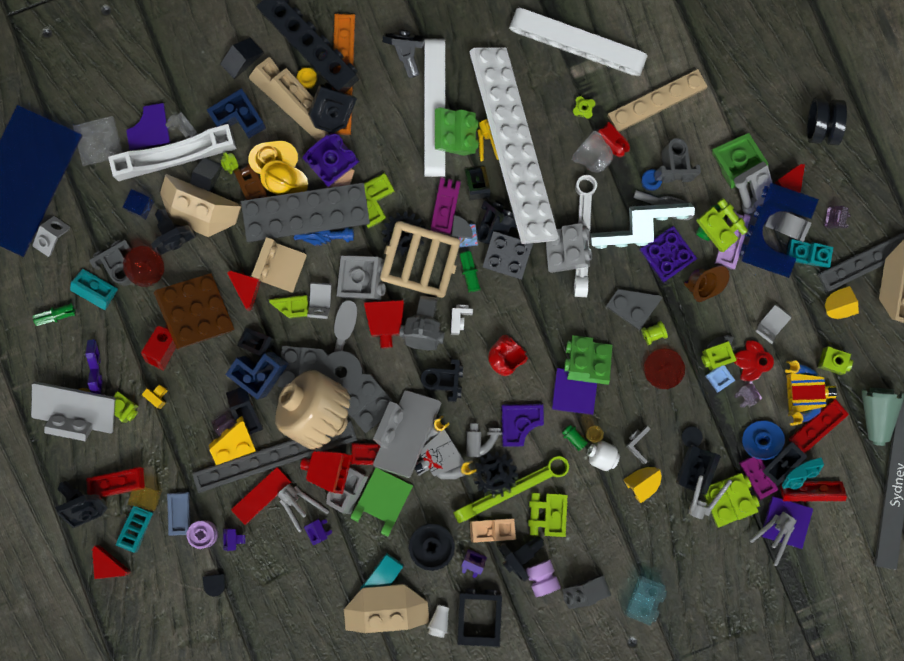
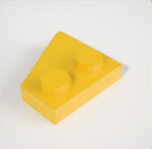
M239 417L237 423L230 430L227 428L221 433L219 438H216L209 444V450L216 465L256 451L243 417Z

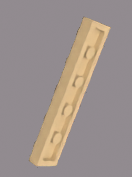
M697 69L609 113L607 116L616 130L621 132L705 90L707 85Z

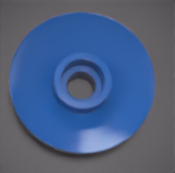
M758 421L746 428L743 433L742 443L745 451L750 456L756 459L767 460L774 458L782 451L785 437L781 428L775 423ZM766 441L767 445H761L760 442Z

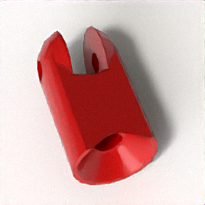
M610 122L595 134L617 157H623L624 152H629L630 150L629 142Z

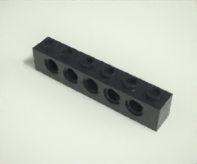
M262 0L256 6L260 13L336 91L346 93L359 80L356 75L358 72L350 62L346 64L342 60L344 56L337 49L332 50L328 46L330 42L324 35L319 37L315 33L316 27L309 20L305 22L301 18L303 14L296 7L291 8L288 5L289 0ZM280 11H286L283 17H278ZM294 25H300L298 30L291 31ZM307 39H314L312 44L305 45ZM322 52H327L326 58L318 59ZM340 66V72L332 73L334 67Z

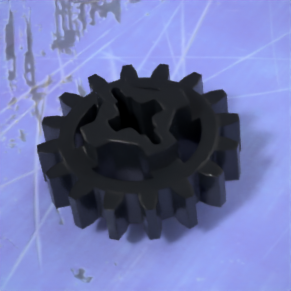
M407 211L404 212L403 216H400L399 212H397V218L389 217L390 224L384 223L387 230H382V234L387 237L383 238V243L389 242L390 244V233H393L397 221H406L405 223L425 229L426 227L420 226L422 220L421 218L415 220L414 213L408 217ZM408 232L409 236H404L402 239L400 236L395 254L400 251L401 257H404L405 252H408L410 246L403 247V245L411 243L412 233ZM420 239L419 245L424 246V242Z
M496 452L495 456L492 457L490 453H487V459L480 457L481 464L475 463L477 470L473 473V476L476 477L473 479L474 484H478V491L484 489L485 496L492 493L493 498H495L496 493H499L501 497H504V491L511 493L510 486L516 487L514 480L518 479V473H515L518 471L517 466L513 465L512 458L507 460L506 454L499 457L498 452ZM505 467L509 470V476L504 472ZM482 474L487 478L486 483L482 480Z

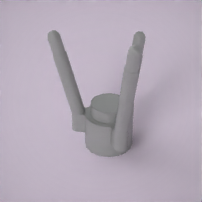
M700 475L687 513L699 519H703L704 515L709 516L713 507L731 485L732 480L727 481L710 505L706 507L707 502L698 499L703 476Z
M288 484L277 494L281 499L279 502L284 506L298 532H301L302 529L289 506L293 505L302 517H306V514L296 502L299 499L297 495L324 513L329 514V510L303 493L297 486L293 488Z
M784 512L780 516L775 514L773 519L750 539V542L753 543L776 523L775 528L780 532L772 544L773 548H776L785 534L774 561V566H777L789 537L795 529L793 526L797 521Z

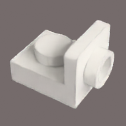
M456 305V308H452L451 335H459L460 330H464V318H460V315L473 314V309H469L468 305Z

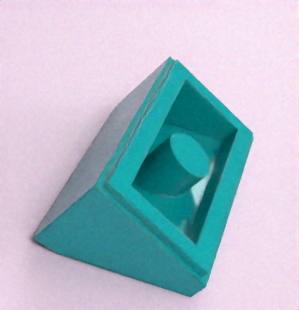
M84 269L71 281L70 290L103 310H106L118 288Z

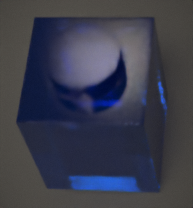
M131 189L122 208L146 220L154 201L150 197Z

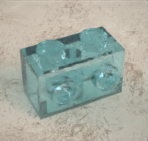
M639 575L625 615L651 626V623L656 622L659 610L657 608L659 602L663 603L667 591L664 590L666 586Z

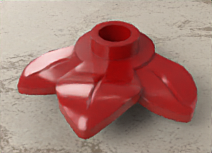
M747 341L746 350L735 354L736 361L734 363L743 368L741 374L742 381H755L759 379L762 372H768L774 366L773 356L765 352L763 346L757 341ZM761 358L767 359L766 365H760L759 361Z

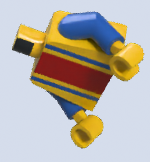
M786 361V363L790 364V369L785 370V373H791L786 375L788 416L793 417L794 421L790 423L793 426L809 421L821 412V407H826V398L837 397L836 386H825L824 377H819L818 372L806 365L799 364L798 361Z

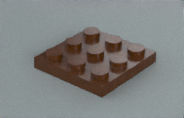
M212 273L163 287L153 292L177 350L235 330Z

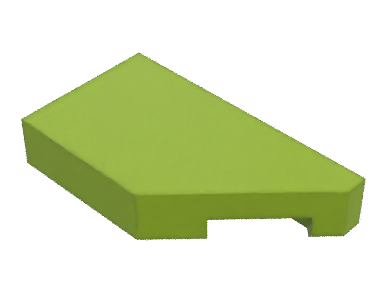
M307 295L269 299V303L289 319L307 317L309 310Z

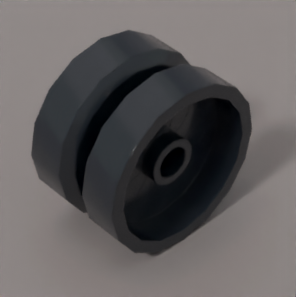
M815 97L813 99L807 120V140L809 143L820 144L825 139L827 145H840L847 121V105L844 100L834 99L829 104L826 98Z
M430 523L422 525L413 533L410 539V557L423 570L435 571L442 569L450 563L454 556L455 543L453 536L448 529L439 524ZM429 543H435V550L431 551L428 549Z

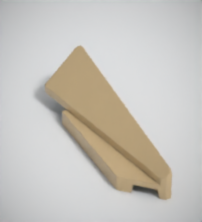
M270 57L255 67L249 79L314 139L320 141L329 134L327 131L313 126L308 113L314 98L287 68L280 72Z

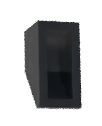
M242 387L226 392L229 408L236 422L239 417H243L250 435L263 430L250 394Z

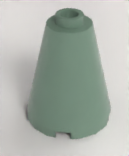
M863 388L862 400L868 439L873 441L872 444L884 446L886 442L891 440L904 401V392L900 391L899 394H894V389L870 388V392H867L866 388Z

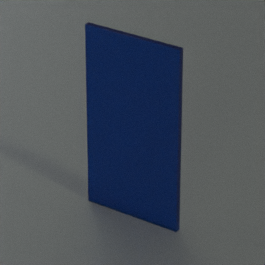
M17 105L0 140V246L24 257L83 135Z

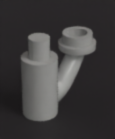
M470 423V432H467L466 457H481L490 451L498 436L503 435L501 428H489L487 435H490V437L481 446V432H478V424Z

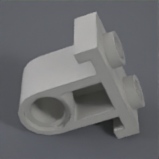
M772 207L764 226L803 242L812 223Z

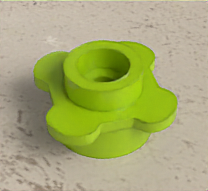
M582 96L577 97V104L573 109V114L585 117L586 119L591 118L595 101L593 99H584Z
M224 152V156L220 160L221 165L225 171L228 170L229 174H233L232 171L238 168L236 158L232 153L227 155Z

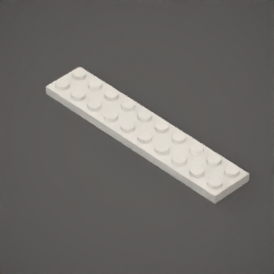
M473 48L469 52L521 243L555 241L559 239L507 48Z

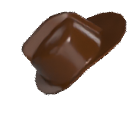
M716 266L711 269H697L692 272L689 279L684 282V285L693 294L697 302H703L718 295L726 288L729 281V271L724 266Z

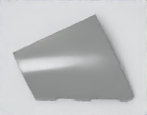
M349 467L343 494L328 492L327 505L341 513L351 514L368 476Z

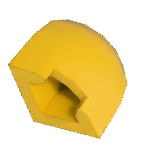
M850 286L833 292L826 299L825 309L827 315L831 318L841 319L859 313L858 300Z
M646 467L635 471L623 479L628 488L633 490L634 497L642 503L657 491L662 476L660 469Z

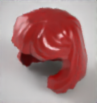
M502 335L491 347L488 354V362L496 373L502 376H509L518 366L527 362L528 356L525 354L526 351L520 345H517V342L511 337Z

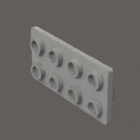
M33 382L31 417L48 421L45 425L44 433L86 441L92 430L106 433L114 431L115 397Z
M404 391L399 405L389 402L373 438L380 445L373 466L410 478L440 409L441 402L410 391Z

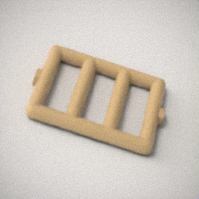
M397 221L389 246L386 245L384 254H386L380 279L387 283L443 298L446 295L451 274H454L456 270L454 264L460 240ZM406 231L412 233L413 237L400 278L389 274L401 232ZM422 236L432 239L421 281L417 283L410 281L409 277ZM443 242L451 245L438 289L428 286L439 244Z

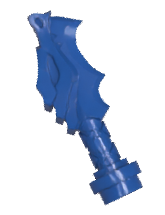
M348 227L343 229V231L329 230L295 235L294 240H303L314 246H322V243L327 244V242H331V239H344L346 242L354 240V229Z

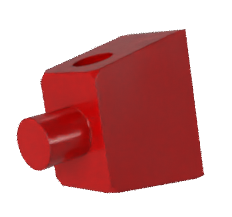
M404 300L365 302L364 307L371 336L380 337V348H393L392 336H399L403 321Z
M167 324L165 328L161 326L156 327L141 352L146 363L163 371L176 349Z
M314 451L311 459H302L300 468L308 471L307 481L329 492L343 494L352 455Z

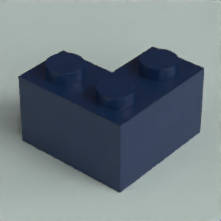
M242 88L207 109L217 127L229 124L231 127L239 122L249 139L266 129Z
M273 351L265 353L258 364L254 363L247 356H242L235 359L225 375L259 400L269 394L289 363Z

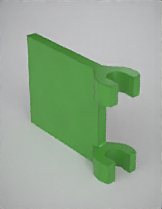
M375 468L351 519L359 522L363 512H366L385 522L381 534L388 537L413 485Z

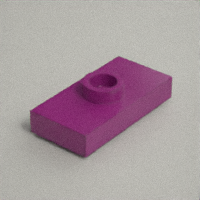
M750 456L739 462L759 500L778 491L776 484L762 472L766 466L761 459Z

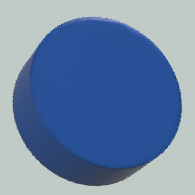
M647 170L643 174L641 184L646 190H657L662 184V180H655L654 172L656 170Z

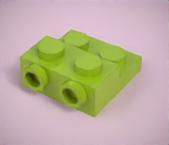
M738 473L711 484L707 495L703 494L709 506L727 481L732 480L731 485L711 510V515L717 528L758 513L757 507L760 504L755 495L752 496L749 491L751 482L747 475L743 476L742 473Z

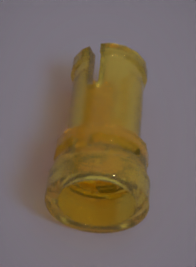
M592 426L586 432V438L593 443L601 441L604 435L603 430L599 426Z

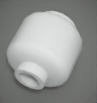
M601 440L590 445L587 451L589 463L603 471L614 469L619 462L620 454L618 449Z

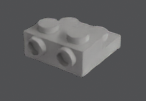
M584 224L562 226V229H557L559 239L546 242L548 271L550 273L590 267V260H592V252L588 248L590 231Z
M341 256L337 297L381 301V296H384L386 292L385 284L380 279L385 260L380 257Z

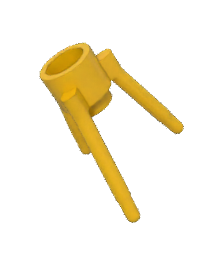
M488 119L483 120L479 123L480 129L477 130L480 161L484 160L483 137L490 139L496 159L499 160Z

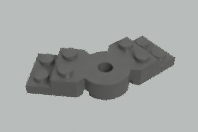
M282 346L281 358L289 364L279 377L278 387L285 388L296 377L306 371L315 370L324 374L347 389L350 395V400H348L350 407L344 408L365 433L382 420L389 402L394 403L372 375L363 374L362 364L355 355L345 351H337L328 356L323 349ZM341 366L347 369V375L344 378L337 376V369Z

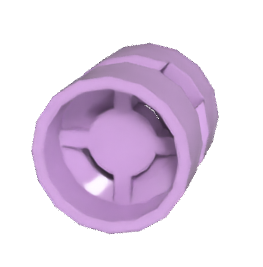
M197 521L187 531L189 544L197 549L212 546L218 538V529L210 521Z
M551 560L537 563L525 569L529 580L533 581L531 587L535 597L549 594L561 588L557 576H553L555 570Z

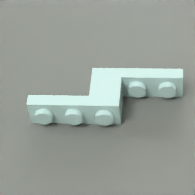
M691 203L629 207L630 231L590 233V243L595 248H606L607 245L626 247L630 243H636L638 246L648 245V242H654L653 218H656V220H667L668 217L676 216L677 219L689 218V215H695L694 206Z

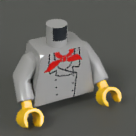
M440 416L432 425L420 453L423 459L417 462L414 467L417 474L420 476L430 470L433 476H437L440 479L455 480L464 475L475 473L476 469H469V464L473 463V461L464 462L444 430L449 426V422L446 425H442L440 420L443 416Z

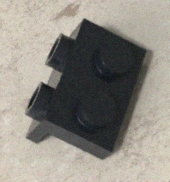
M690 445L681 470L678 473L676 484L695 491L699 476L702 475L703 480L700 493L707 495L721 456Z

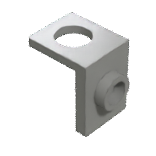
M53 216L40 225L32 246L46 256H51L58 238L69 231L70 226ZM51 224H57L62 229L56 230L51 227Z
M311 282L310 306L307 317L328 319L331 307L332 284Z
M775 304L760 321L756 332L772 344L776 335L792 316Z
M649 426L644 427L641 431L637 429L629 437L631 441L626 445L643 464H646L648 461L633 446L651 429Z

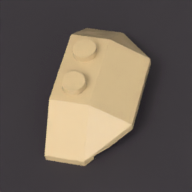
M168 174L165 175L160 195L173 223L180 226L189 225L193 231L207 237L237 223L242 205Z
M904 240L885 259L879 300L891 319L904 323Z
M406 584L364 587L344 608L345 629L361 633L408 630L429 623L428 601Z

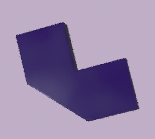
M95 339L88 340L85 352L90 368L88 385L91 393L101 394L103 383L102 375L99 373L100 353Z

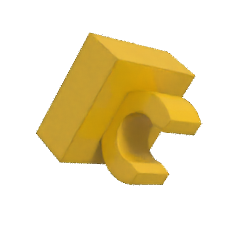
M158 385L154 391L147 388L141 395L156 408L162 409L166 402L161 398L168 390L162 385Z

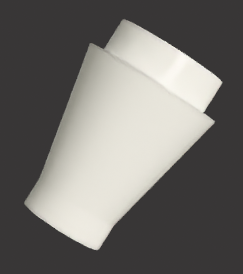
M437 605L436 611L427 627L429 629L428 634L444 638L445 633H448V607Z

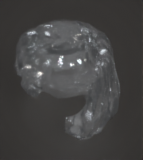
M593 131L574 153L572 160L574 163L586 165L587 169L591 172L599 173L611 164L613 152L600 133Z

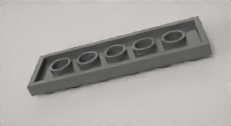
M364 183L241 201L248 243L262 241L266 237L275 239L370 224Z

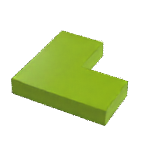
M385 173L364 184L370 224L367 225L368 229L386 220L377 201L395 192Z

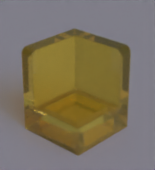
M146 486L145 489L132 491L128 505L155 511L162 491Z

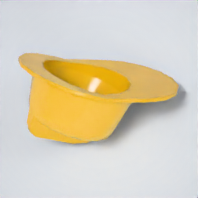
M286 141L258 144L251 149L248 156L250 167L259 174H261L265 164L270 161L279 160L295 167L298 161L296 148Z
M279 160L270 161L261 170L260 178L263 186L276 195L307 191L308 180L305 174L285 162Z

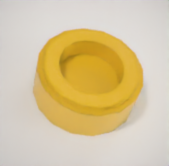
M306 67L299 70L297 80L305 89L313 88L316 85L318 78L313 69Z

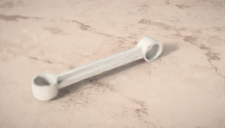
M583 175L578 179L575 186L576 192L579 195L578 224H584L590 231L592 195L597 188V182L592 176ZM580 181H590L593 184V190L589 193L582 192L579 189ZM588 267L576 269L574 281V297L587 298Z

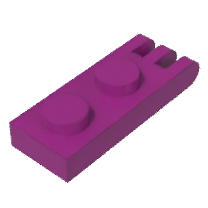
M440 178L431 231L451 235L461 184L460 180L456 181L454 188L452 187L453 179H449L448 185L444 186L445 178Z

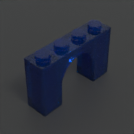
M770 182L769 186H764L761 197L764 198L762 206L757 205L753 216L757 218L754 225L750 224L746 235L750 237L747 245H742L739 256H742L741 261L789 278L797 258L777 251L765 242L763 238L764 224L771 215L780 211H788L812 219L819 199Z

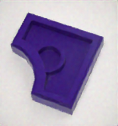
M164 103L144 106L140 122L126 130L130 151L171 144Z
M544 404L502 405L503 447L524 446L525 438L529 431L544 425Z

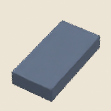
M189 492L167 494L169 536L187 535L188 528L190 527Z

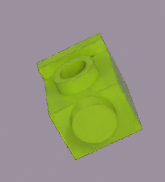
M828 346L823 348L817 368L843 375L846 374V371L849 372L851 370L853 360L850 359L851 354ZM836 357L841 359L840 365L835 362Z

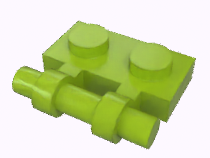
M722 198L717 202L721 208L719 211L714 207H710L696 221L718 250L725 252L738 240L734 232L738 229L741 235H744L748 232V229L744 225L745 221L739 218L733 211L734 207L731 203H727ZM725 215H727V217L732 222L730 226H728V224L723 219Z
M532 493L531 501H529L531 518L528 520L530 535H538V527H544V536L566 537L568 495L546 494V502H540V493ZM539 508H545V521H539Z

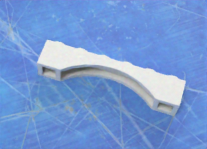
M229 124L208 129L203 133L180 142L151 149L127 151L109 156L108 159L113 177L118 181L232 151L237 148L232 129Z

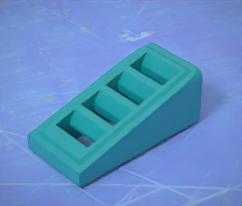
M134 505L118 537L116 546L133 553L138 552L154 513ZM135 514L146 517L145 521L135 518ZM132 521L142 525L141 529L132 526ZM132 530L139 534L136 537L134 535L129 534L128 531ZM125 538L135 541L134 544L125 542Z

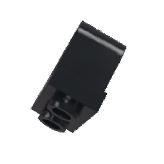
M484 200L481 208L487 211L478 229V240L482 243L490 244L493 231L508 235L511 226L517 228L513 211L504 208L505 205L499 201L493 200V202H488Z
M452 359L451 365H455V370L427 369L421 375V383L427 390L453 392V397H448V402L456 403L457 398H461L462 386H458V377L463 378L464 365H459L460 360ZM434 374L437 377V382L434 385L427 384L425 381L427 375Z

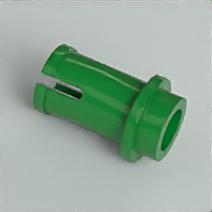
M570 424L562 431L563 438H567L578 451L588 443L576 431V426L573 427Z

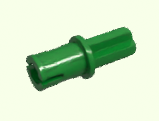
M465 251L460 253L464 271L462 275H465L468 293L481 290L476 273L478 269H475L472 252Z
M72 303L58 308L51 307V310L34 314L33 322L36 326L53 321L57 323L60 319L76 316V312L73 309Z

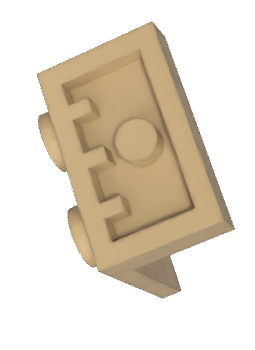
M266 237L252 277L259 279L263 283L293 293L307 255L277 244L273 239Z

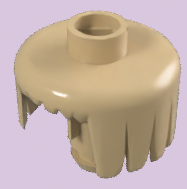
M315 370L300 374L290 384L285 386L279 396L275 416L278 430L309 449L322 447V444L330 442V438L326 435L331 437L340 435L347 427L348 421L346 417L348 416V411L344 408L350 407V402L348 401L350 400V395L347 389Z

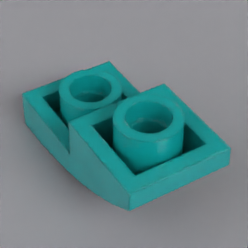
M791 239L788 243L785 260L829 268L834 247Z
M822 458L810 460L795 468L786 477L782 488H800L807 477L813 478L819 475L824 466Z
M386 553L374 568L373 573L361 586V589L364 587L391 585L404 565Z

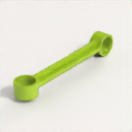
M554 457L549 460L547 466L515 481L516 487L510 486L511 493L504 491V497L496 493V497L493 498L491 493L456 510L453 514L458 524L551 477L565 476L569 471V463L564 457ZM560 459L565 463V470L562 474H555L551 470L550 466L554 460Z

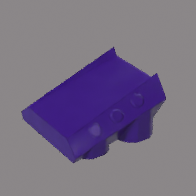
M335 133L323 137L302 157L328 187L360 162L355 154L342 142V138Z

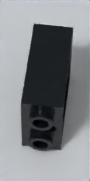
M465 588L464 592H460L457 645L500 647L502 594H498V590H485V593H477V589ZM465 599L496 601L495 636L463 635Z

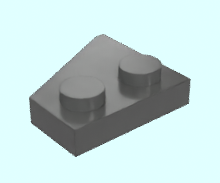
M618 289L606 305V308L640 330L663 297Z

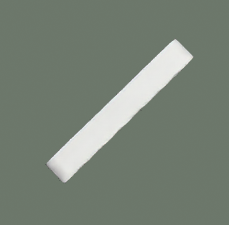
M522 8L515 10L509 26L510 30L520 35L635 76L641 75L647 59V55L642 51Z
M425 39V177H445V152L435 150V109L445 108V39Z

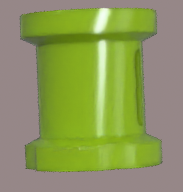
M662 321L647 329L645 327L641 328L643 337L648 345H651L653 341L660 338H668Z

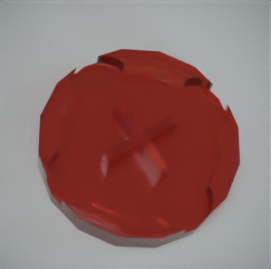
M148 246L133 248L125 255L123 261V268L127 278L140 287H149L156 284L164 273V262L161 256Z
M662 348L652 352L647 357L643 372L651 386L667 390L674 388L682 381L685 375V364L677 352Z

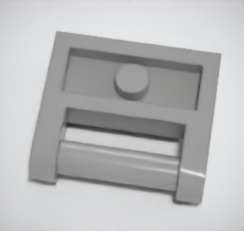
M764 161L734 179L735 186L740 192L743 202L742 209L745 214L754 212L755 207L776 196L768 165ZM748 182L753 194L751 199L746 186Z

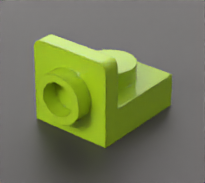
M729 341L704 350L703 356H701L704 366L708 367L710 371L736 361Z
M117 391L114 395L115 416L123 423L131 422L138 413L136 410L139 406Z

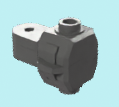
M420 296L417 315L407 318L406 324L401 325L399 337L403 338L406 346L428 351L436 350L439 343L443 344L445 332L441 331L440 323L435 319L438 298Z

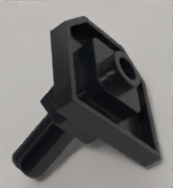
M398 30V33H384L382 42L395 45L400 61H403L408 77L418 76L419 70L414 59L415 48H423L425 36L410 34L411 31Z
M328 83L321 84L317 89L308 113L313 126L330 133H335L345 128L357 98L332 90Z
M158 209L155 213L159 223L157 225L162 235L151 245L160 256L170 250L174 251L181 248L184 243L197 237L189 225L176 228L166 209Z
M69 482L59 483L58 491L66 498L67 503L57 506L55 509L57 514L72 528L101 517L107 510V503L100 495H83Z
M536 536L513 553L504 543L497 546L505 560L502 564L509 573L513 571L521 581L525 582L528 580L529 576L522 566L544 546L543 538Z

